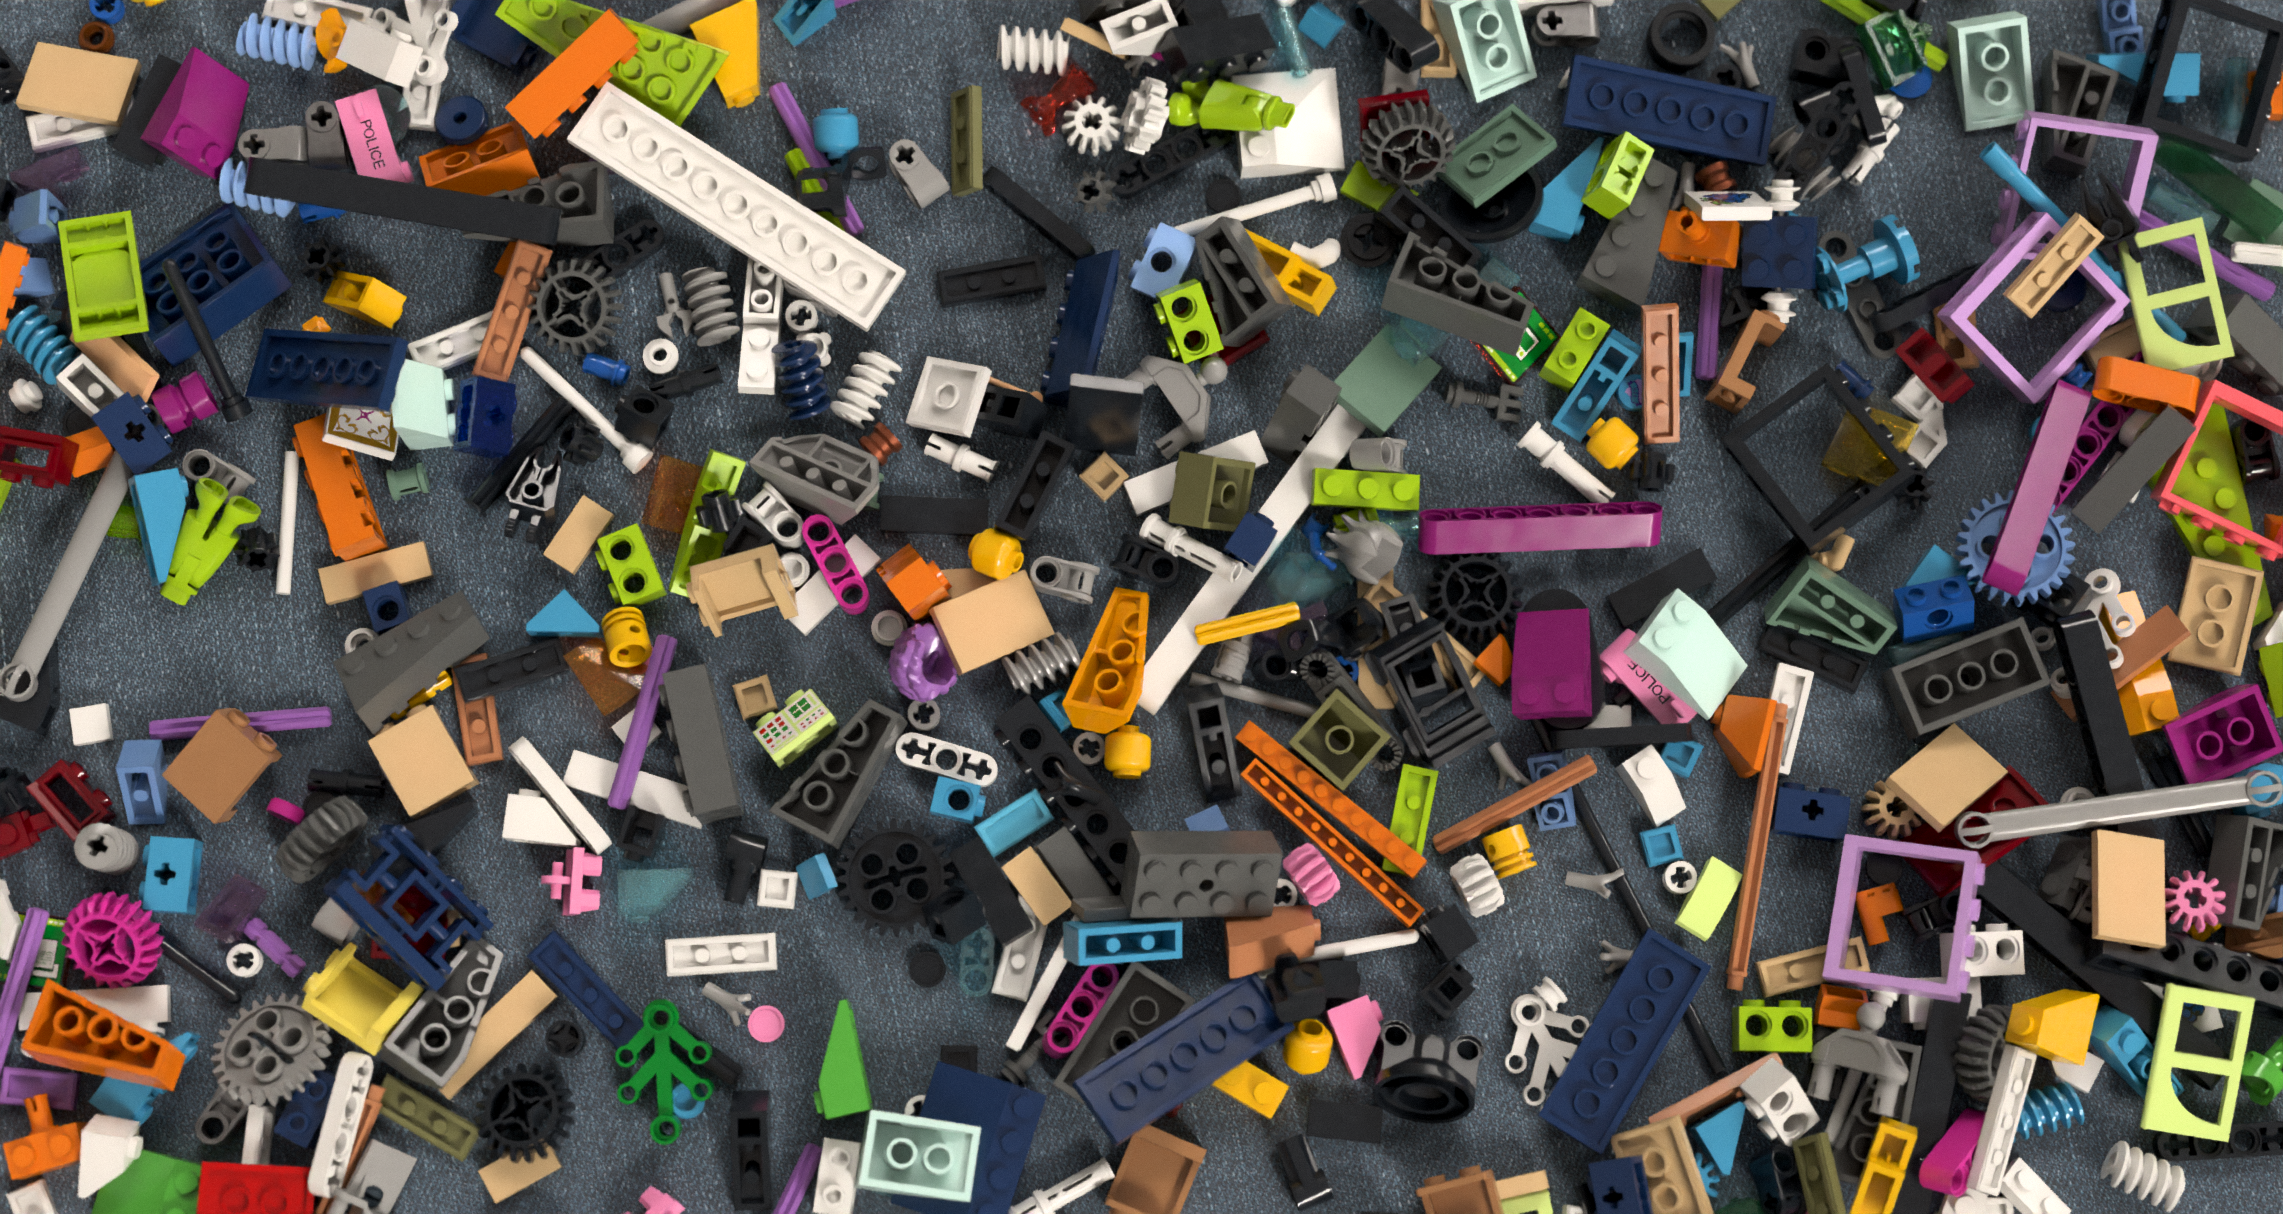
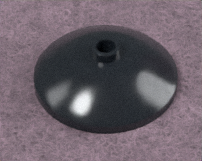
M1530 167L1475 209L1446 183L1439 199V212L1441 218L1470 243H1496L1514 237L1525 230L1536 219L1543 205L1544 188L1538 173L1533 167Z

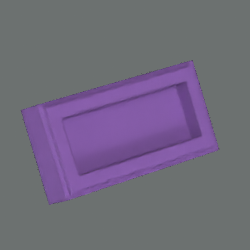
M4 1067L0 1090V1104L25 1106L24 1099L34 1098L36 1095L47 1093L50 1108L76 1111L81 1073Z

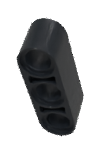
M1359 0L1350 5L1349 18L1353 27L1401 72L1409 74L1439 59L1440 48L1437 40L1395 0Z

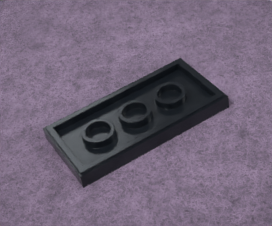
M1071 374L1066 441L1074 444L1076 450L1101 453L1105 451L1110 454L1136 457L1144 382Z

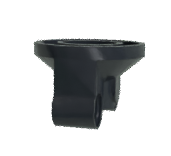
M1391 1020L1386 1022L1382 1026L1374 1046L1377 1065L1373 1084V1099L1380 1108L1388 1113L1413 1122L1447 1123L1466 1117L1475 1107L1477 1072L1485 1053L1482 1041L1471 1034L1460 1035L1454 1042L1436 1035H1413L1410 1027L1402 1021ZM1387 1040H1392L1399 1044V1046L1391 1045ZM1459 1054L1466 1055L1471 1060L1463 1059Z

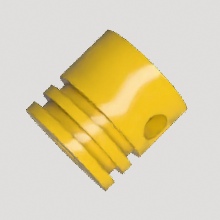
M630 606L620 607L608 612L602 618L601 626L611 663L624 668L634 667L648 660L652 654V646L642 611Z
M1522 824L1481 839L1489 862H1494L1495 866L1492 869L1498 872V875H1496L1498 880L1537 865L1536 860L1532 861L1531 859L1534 857L1533 852H1528V849L1531 847Z

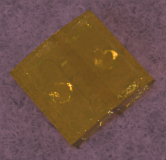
M1870 407L1872 410L1870 417L1877 425L1883 423L1894 437V441L1891 443L1899 453L1903 450L1907 452L1919 425ZM1847 410L1821 465L1852 480L1857 476L1879 486L1896 474L1897 471Z

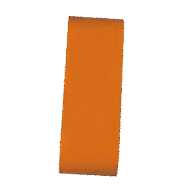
M2105 356L2098 359L2092 395L2106 402L2159 414L2170 404L2187 419H2191L2195 416L2201 381L2189 374L2120 357Z

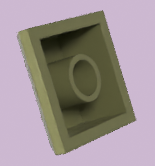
M1180 451L1175 468L1176 477L1173 496L1170 501L1168 522L1204 529L1234 532L1249 508L1256 463Z
M1336 688L1289 741L1288 745L1342 792L1391 736Z

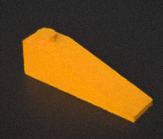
M1115 587L1062 702L1073 728L1107 734L1129 722L1143 689L1149 608L1148 593Z
M2135 591L2120 593L2116 596L2124 611L2133 617L2136 627L2146 621ZM2103 604L2098 618L2110 640L2115 644L2123 637L2115 633L2112 627L2113 618ZM2122 621L2118 624V628L2125 629L2129 626L2130 622ZM2161 658L2117 690L2130 737L2163 731L2162 726L2179 716L2173 689Z

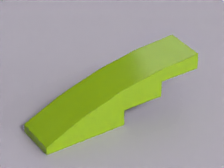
M710 448L686 518L668 589L670 592L689 597L686 584L691 582L690 567L720 558L724 548L722 545L728 535L725 532L712 533L709 526L703 527L702 524H699L695 507L703 505L701 496L713 490L726 489L729 496L733 495L746 464L743 459Z

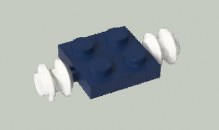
M1774 179L1772 180V186H1766L1764 189L1771 192V200L1767 202L1773 206V211L1778 212H1774L1770 220H1744L1742 286L1771 287L1772 291L1767 292L1761 299L1768 302V311L1778 315L1780 322L1789 323V317L1796 316V313L1789 310V303L1797 300V297L1790 292H1786V288H1815L1818 216H1789V212L1785 211H1793L1800 206V203L1793 200V192L1800 190L1801 187L1793 186L1794 180Z

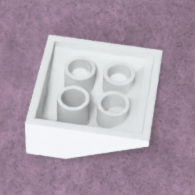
M1335 68L1231 76V83L1266 92L1273 96H1280L1283 102L1295 105L1294 116L1287 128L1275 127L1271 131H1265L1264 128L1261 131H1236L1240 179L1345 170Z

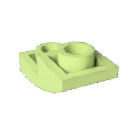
M1714 856L1709 858L1702 869L1694 889L1687 894L1674 923L1701 940H1708L1730 903L1743 874Z

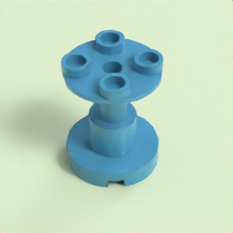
M1889 214L1876 220L1873 224L1874 241L1858 247L1857 256L1837 265L1822 247L1817 246L1815 280L1820 288L1818 299L1825 310L1833 308L1838 313L1846 311L1848 308V297L1845 284L1866 275L1870 280L1889 273L1901 285H1905L1920 277V272L1914 273V266L1920 263L1914 241L1905 226L1897 228L1893 221L1898 219L1895 215Z

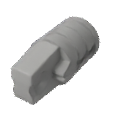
M1254 633L1221 641L1217 658L1214 661V667H1212L1210 672L1211 675L1218 679L1241 684L1242 675L1245 672L1249 655L1252 652Z

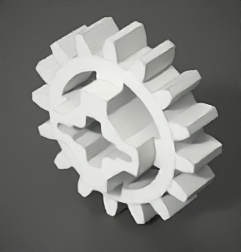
M1146 77L1145 81L1141 80L1139 89L1136 88L1135 91L1130 93L1127 106L1121 117V125L1125 126L1123 132H1126L1123 138V143H1125L1124 149L1144 155L1145 151L1149 152L1151 143L1154 144L1155 140L1157 141L1161 137L1163 126L1169 116V106H1166L1167 99H1165L1168 91L1165 88L1166 82Z

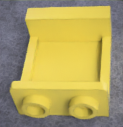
M350 942L342 951L336 949L330 955L321 974L315 972L307 980L303 987L306 995L301 1008L375 1056L382 1049V1044L420 1000L424 989L413 981L404 990L400 989L355 959L354 953L357 946Z

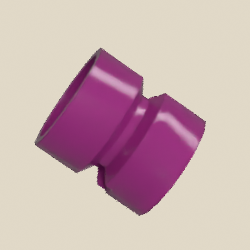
M198 370L180 378L177 387L168 384L151 393L158 413L172 434L191 426L193 418L202 421L220 411L209 386Z

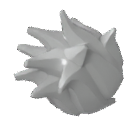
M1362 510L1358 511L1359 522L1342 514V520L1348 527L1349 532L1333 528L1334 533L1326 532V535L1339 548L1327 550L1324 555L1342 561L1346 565L1348 572L1356 577L1358 582L1363 581L1377 586L1378 580L1388 574L1396 565L1404 543L1388 524L1377 520L1367 521L1363 516Z

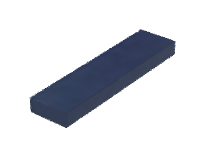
M553 930L527 955L616 1049L628 1044L644 1026L643 1021L556 931ZM624 1049L622 1051V1055L628 1061L633 1058V1053L630 1050Z

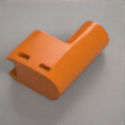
M1895 883L1856 893L1855 904L1868 946L1890 941L1883 916L1904 910Z

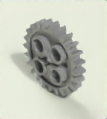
M282 993L277 1002H275L271 995H267L264 1005H260L256 1000H253V1010L248 1012L241 1007L239 1009L241 1015L239 1020L232 1018L227 1020L231 1025V1029L218 1032L224 1041L213 1044V1048L218 1054L211 1057L212 1063L216 1066L212 1072L218 1079V1084L234 1101L239 1098L247 1106L253 1100L257 1107L261 1108L267 1098L273 1106H276L281 1095L290 1101L292 1097L291 1091L295 1088L301 1093L305 1092L303 1082L305 1080L311 1082L317 1080L312 1073L314 1069H325V1065L320 1058L331 1055V1052L326 1047V1045L333 1042V1039L327 1033L331 1028L301 1008L303 1001L299 995H295L290 1001L287 995ZM255 1035L258 1038L262 1039L268 1047L263 1048L260 1045V1043L256 1039L251 1038V1036ZM281 1052L285 1059L291 1061L293 1064L289 1065L280 1059V1057L276 1053Z

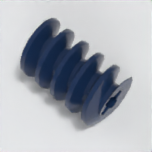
M792 340L775 345L771 350L772 353H783V357L775 361V366L787 368V370L778 374L779 380H790L789 384L782 387V393H793L794 395L785 401V405L787 407H797V410L790 413L788 417L792 420H800L815 416L826 410L831 404V399L825 394L828 391V387L822 381L824 371L818 368L821 364V359L815 354L817 344L809 340Z

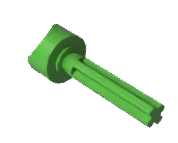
M2283 1035L2264 1055L2255 1051H2248L2244 1056L2241 1079L2247 1088L2250 1100L2257 1104L2267 1106L2283 1089V1072L2281 1071L2283 1068Z

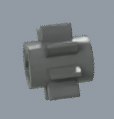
M1098 170L1095 178H1093L1090 172L1083 171L1084 179L1080 183H1073V186L1077 188L1078 194L1073 201L1076 203L1084 202V212L1091 214L1095 206L1100 212L1106 213L1107 208L1105 205L1110 201H1117V198L1112 196V188L1117 185L1116 182H1105L1106 172ZM1092 187L1100 190L1098 197L1090 194Z

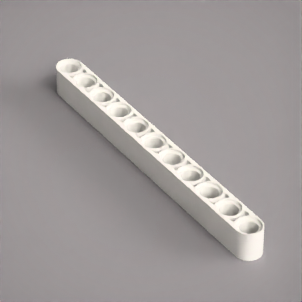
M1337 404L1258 511L1274 522L1273 528L1278 530L1253 573L1243 567L1240 577L1233 583L1213 573L1144 666L1143 689L1137 704L1153 716L1161 708L1206 646L1198 645L1194 627L1198 624L1227 618L1311 504L1312 470L1314 468L1336 469L1350 451L1353 440L1358 439L1367 428L1342 406Z

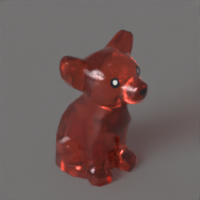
M1075 62L1069 66V70L1066 71L1065 75L1053 84L1047 96L1026 97L1021 101V106L1028 109L1029 117L1034 123L1042 126L1044 135L1048 137L1053 134L1056 128L1055 114L1057 109L1071 104L1080 97L1085 99L1086 96L1091 95L1098 88L1089 74Z

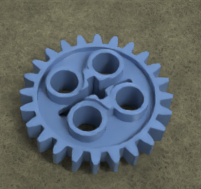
M2010 490L2004 501L1997 492L1992 497V505L1983 498L1978 504L1980 511L1973 507L1970 509L1968 516L1971 520L1963 519L1960 527L1966 532H1958L1955 538L1956 541L1964 545L1956 548L1955 555L1965 556L1958 564V569L1969 568L1970 572L1965 579L1967 582L1974 579L1979 582L1974 590L1976 593L1986 588L1989 590L1987 595L1988 601L1998 594L2001 595V605L2005 606L2009 598L2014 597L2016 606L2020 607L2024 597H2027L2033 605L2038 600V593L2047 599L2052 593L2050 587L2057 590L2061 587L2063 583L2059 577L2067 578L2071 572L2065 565H2071L2075 560L2074 556L2066 552L2073 550L2076 544L2075 542L2065 540L2071 534L2072 528L2060 527L2066 517L2061 515L2054 518L2051 515L2055 509L2053 504L2040 539L2048 547L2049 553L2041 554L2036 551L2029 573L2019 594L2014 596L1983 583L1982 577L1990 556L1982 551L1981 544L1990 543L1994 546L2013 494V490Z

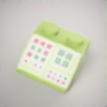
M811 688L805 693L800 689L792 694L784 702L787 707L776 715L771 711L763 716L755 724L758 729L752 732L781 771L839 728L835 717Z

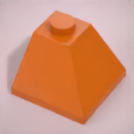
M1726 695L1710 718V723L1715 724L1713 735L1740 778L1747 779L1761 771L1777 704L1776 700Z

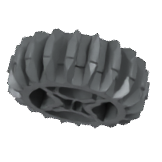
M1406 99L1403 107L1398 108L1392 102L1391 111L1386 113L1379 109V119H1369L1368 125L1370 129L1362 130L1363 141L1360 142V151L1363 156L1361 158L1373 180L1378 179V182L1383 187L1391 183L1393 189L1402 184L1409 190L1414 184L1424 188L1425 180L1430 179L1436 182V172L1446 173V163L1453 161L1452 151L1456 149L1453 128L1449 124L1446 115L1443 112H1438L1433 104L1426 107L1425 103L1419 100L1412 106L1411 102ZM1425 130L1431 133L1433 140H1428L1424 135H1421L1422 131ZM1382 152H1389L1390 156L1394 157V160L1390 161L1384 158Z
M572 258L569 266L564 260L557 261V271L551 266L544 269L548 280L546 278L535 279L536 284L541 287L540 291H529V295L537 298V303H531L527 308L537 310L538 315L531 317L529 321L531 324L541 323L542 326L536 331L538 337L549 333L546 340L548 347H553L559 341L558 351L560 353H566L571 347L573 355H580L583 347L587 353L595 351V343L600 347L606 346L607 340L603 333L614 337L617 332L610 324H621L623 321L620 316L614 315L615 310H623L625 307L623 303H615L614 297L622 295V290H610L609 287L616 281L615 277L610 276L603 280L606 268L599 266L593 272L594 264L591 260H586L582 267L578 258ZM571 277H580L592 284L593 287L578 293L573 287H568L565 280ZM557 290L555 294L559 299V307L552 314L551 299L554 291ZM600 299L601 314L597 324H595L596 318L593 315L592 308L594 303ZM572 300H583L581 301L582 307H579L581 309L580 313H569L571 312L570 306H574L570 304ZM574 320L579 327H584L588 333L579 337L564 332L559 326Z
M344 795L333 798L330 802H325L319 809H315L309 817H306L300 825L295 827L296 829L280 845V849L275 856V862L281 867L280 870L294 882L299 884L310 881L314 876H319L322 871L328 869L356 843L357 838L362 835L363 830L367 826L368 817L363 813V809L349 797Z
M1987 1005L1985 1009L1978 1008L1976 1016H1969L1968 1027L1962 1028L1963 1036L1961 1041H1957L1959 1051L1954 1057L1958 1059V1064L1954 1071L1960 1074L1958 1083L1963 1085L1965 1093L1980 1102L1989 1104L2005 1044L2019 1047L2005 1040L2012 1007Z

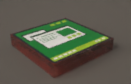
M1513 286L1510 289L1532 302L1521 287ZM1534 305L1516 356L1474 341L1471 342L1505 383L1515 386L1561 337Z
M15 911L18 912L23 926L27 912ZM49 916L27 988L43 990L47 978L66 988L71 958L65 957L69 947L61 944L63 937L66 935L62 931L64 924L68 921L65 917ZM0 958V984H5L12 958L11 960Z

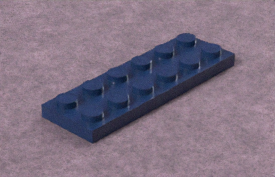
M1575 54L1571 58L1560 126L1612 137H1618L1627 131L1646 144L1763 167L1766 165L1777 97Z
M264 328L245 396L256 401L389 412L391 403L395 398V389L401 368L405 363V354L409 342L399 337Z
M1647 928L1536 1116L1594 1153L1602 1155L1711 966L1651 928Z
M1252 973L1235 978L1075 1080L1073 1087L1115 1147L1291 1033L1295 1026L1292 1022L1285 1023L1279 1020L1270 1007L1269 1001L1273 999L1266 985L1257 973Z

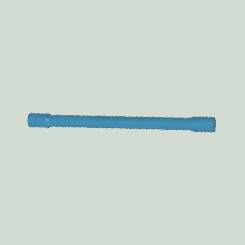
M1996 142L1990 143L1981 151L1979 157L2001 179H2004L2036 212H2047L2061 228L2065 225L2069 218L2018 168L2017 163ZM2094 248L2088 256L2129 298L2124 273L2121 270L2114 272L2108 257L2101 250ZM2160 309L2152 310L2153 317L2159 327L2173 339L2183 342L2187 334L2165 312H2162Z

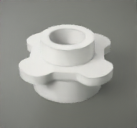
M802 332L797 336L796 340H809L817 344L815 354L821 359V367H826L830 364L831 356L828 354V345L831 343V337L828 333L807 334Z

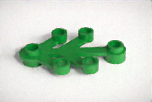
M657 999L645 1007L642 1016L644 1026L628 1044L617 1049L615 1059L620 1066L625 1068L631 1067L639 1060V1051L653 1037L655 1053L630 1081H626L619 1086L617 1097L624 1104L636 1102L641 1096L643 1087L656 1074L658 1117L651 1123L650 1134L655 1142L661 1145H668L678 1139L682 1132L681 1121L674 1115L672 1074L690 1089L691 1096L697 1101H705L714 1093V1084L710 1079L700 1078L671 1052L670 1037L688 1051L689 1059L695 1064L707 1062L712 1056V1047L706 1041H698L679 1024L680 1013L674 1003L666 999ZM658 1011L666 1012L668 1021L665 1024L657 1021L656 1013ZM696 1046H702L706 1050V1057L704 1059H699L695 1056L694 1049ZM624 1049H628L633 1053V1060L631 1062H626L622 1059L621 1054ZM698 1083L706 1084L708 1087L707 1095L702 1096L697 1093L696 1086ZM625 1086H631L635 1090L633 1099L625 1097L623 1093ZM664 1121H668L673 1125L674 1130L672 1134L663 1132L662 1123Z

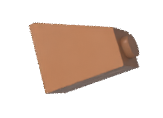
M1311 905L1274 906L1272 916L1224 917V942L1229 978H1239L1275 967V958L1280 954L1294 952L1298 960L1313 956L1314 941H1321L1320 919H1313Z

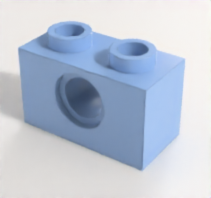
M1162 222L1159 223L1157 229L1150 228L1143 243V247L1147 248L1142 261L1136 259L1128 276V279L1132 280L1130 286L1132 290L1156 301L1155 293L1182 283L1197 251L1194 237ZM1159 254H1166L1172 258V265L1166 272H1157L1152 267L1154 258Z

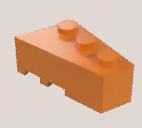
M910 543L876 568L883 581L916 623L920 624L931 616L929 610L932 607L951 599L947 590L952 586L933 560L926 564Z

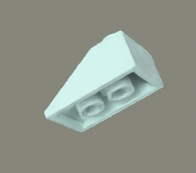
M1432 0L1440 31L1475 103L1537 77L1517 0Z
M2016 11L1946 22L1949 58L1965 131L2014 124L2018 120H2023L2025 110L2035 111L2027 16Z
M405 359L396 385L395 398L391 403L394 429L410 451L453 446L452 435H458L457 417L455 413L450 414L449 400H455L453 380L447 379L442 368Z
M1678 588L1660 601L1623 652L1706 720L1711 718L1748 666L1709 614Z
M870 1110L866 1114L855 1188L970 1202L981 1127Z

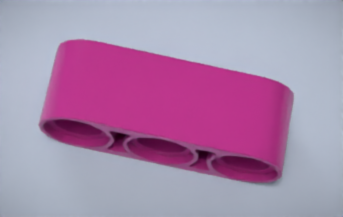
M816 514L810 516L802 525L803 538L837 603L844 612L850 615L864 612L870 604L867 586L834 524L824 515ZM817 526L828 528L829 534L827 538L822 541L812 540L810 532L813 528ZM834 557H841L846 561L844 569L837 573L828 571L826 568L828 561ZM857 588L863 592V596L858 603L848 604L843 600V595L848 589Z
M1113 963L1090 965L1082 975L1042 1038L1043 1049L1050 1057L1055 1059L1065 1058L1079 1044L1118 983L1119 972ZM1095 971L1104 973L1109 981L1108 986H1096L1092 981V973ZM1075 1001L1085 1003L1089 1009V1016H1076L1072 1010V1003ZM1056 1031L1064 1032L1069 1038V1046L1066 1048L1056 1046L1052 1040V1033Z
M1966 1108L1923 1161L1919 1173V1180L1923 1187L1955 1197L1961 1196L1967 1190L1966 1184L1986 1116L1985 1111Z

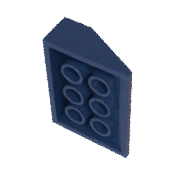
M233 202L224 204L140 262L149 321V331L145 332L174 368L201 350L162 268L163 261L168 258L176 261L213 341L293 286Z
M1112 249L1077 260L1075 271L1068 270L1064 290L1070 291L1067 304L1060 303L1056 324L1062 325L1059 338L1052 337L1048 357L1054 358L1051 371H1044L1040 391L1046 392L1045 403L1068 408L1071 374L1096 376L1118 282L1120 250Z
M937 1061L919 1117L981 1127L970 1202L892 1194L889 1203L922 1214H1008L1047 1095Z

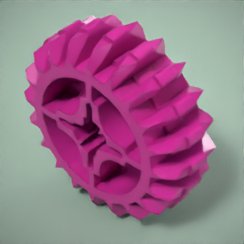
M114 890L105 895L99 892L93 894L90 898L83 899L77 904V908L75 907L66 918L68 921L62 929L66 935L63 937L61 944L69 947L65 957L74 958L76 961L73 970L81 968L85 972L84 980L94 977L97 987L107 982L111 990L118 988L120 985L126 989L134 983L143 981L148 976V973H151L156 968L158 959L163 952L160 945L164 936L156 933L159 930L160 923L151 922L149 919L153 911L144 912L140 909L141 901H137L134 904L131 903L128 893L118 898Z

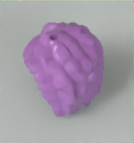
M926 622L922 626L919 623H915L913 627L901 632L900 637L894 642V648L891 650L888 662V672L892 677L891 681L909 699L923 703L934 699L939 694H947L949 687H952L957 682V671L934 623Z

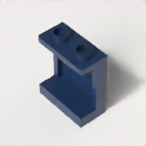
M457 0L451 11L458 16V25L451 32L449 39L519 76L522 75L525 68L529 69L532 67L538 56L537 48L539 45L495 15L503 0Z

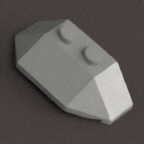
M826 434L797 435L786 439L771 437L749 461L750 466L788 502L812 513L824 515L839 525L856 516L879 490V461L877 457Z

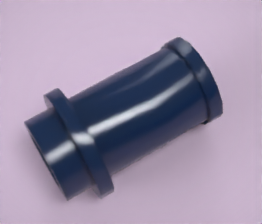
M1845 360L1840 362L1835 368L1840 369L1850 382V386L1847 388L1855 398L1860 395L1866 400L1875 390L1871 385L1872 380L1866 381Z

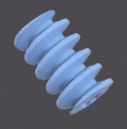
M254 12L251 13L248 21H244L241 25L236 40L238 55H245L247 53L250 58L261 56L267 62L275 58V61L280 65L289 62L291 67L299 68L302 65L307 71L314 64L317 50L316 38L313 36L311 25H307L303 34L299 33L298 22H293L288 31L286 30L284 19H279L276 26L272 27L271 16H265L262 24H258V15Z
M232 158L226 160L221 169L219 180V193L224 203L228 204L234 201L239 207H245L248 204L249 208L255 211L262 207L266 214H272L276 211V214L282 218L290 214L296 202L243 193L247 172L246 162L240 161L237 168L233 169Z

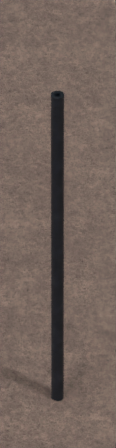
M1529 719L1545 751H1557L1551 750V730L1544 719ZM1578 783L1573 785L1574 807L1608 873L1622 868ZM1624 872V875L1618 877L1613 882L1642 936L1647 928L1652 930L1654 928ZM1691 1001L1683 1017L1714 1075L1726 1069V1066Z

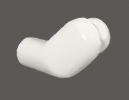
M1891 94L1874 96L1881 116L1887 115L1890 119H1895L1902 113L1903 105L1897 101V97ZM1855 115L1851 123L1860 129L1857 116Z
M1329 238L1324 243L1310 249L1294 241L1290 251L1299 255L1302 262L1319 270L1334 263L1340 257L1341 245L1336 239Z

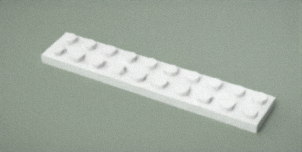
M608 81L567 138L568 143L866 332H868L906 275V270Z

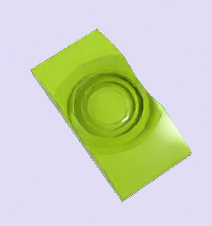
M131 210L58 221L75 343L149 331L147 304Z

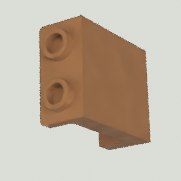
M1756 309L1751 313L1740 327L1705 400L1735 415L1750 401L1756 387L1737 377L1755 341L1766 347H1771L1784 332L1787 325L1780 322L1778 315L1768 310L1758 311Z
M236 708L216 709L162 774L170 784L214 824L229 821L238 811L234 807L267 766L272 762H278L282 757V754L275 749L277 746L275 741L262 732L258 733L249 725L250 719L248 716Z
M1150 1125L1132 1135L1104 1204L1111 1206L1108 1214H1180L1207 1150Z
M1480 1164L1458 1170L1460 1177L1446 1180L1445 1174L1423 1179L1425 1186L1415 1190L1417 1197H1422L1426 1214H1504L1492 1169L1481 1171Z

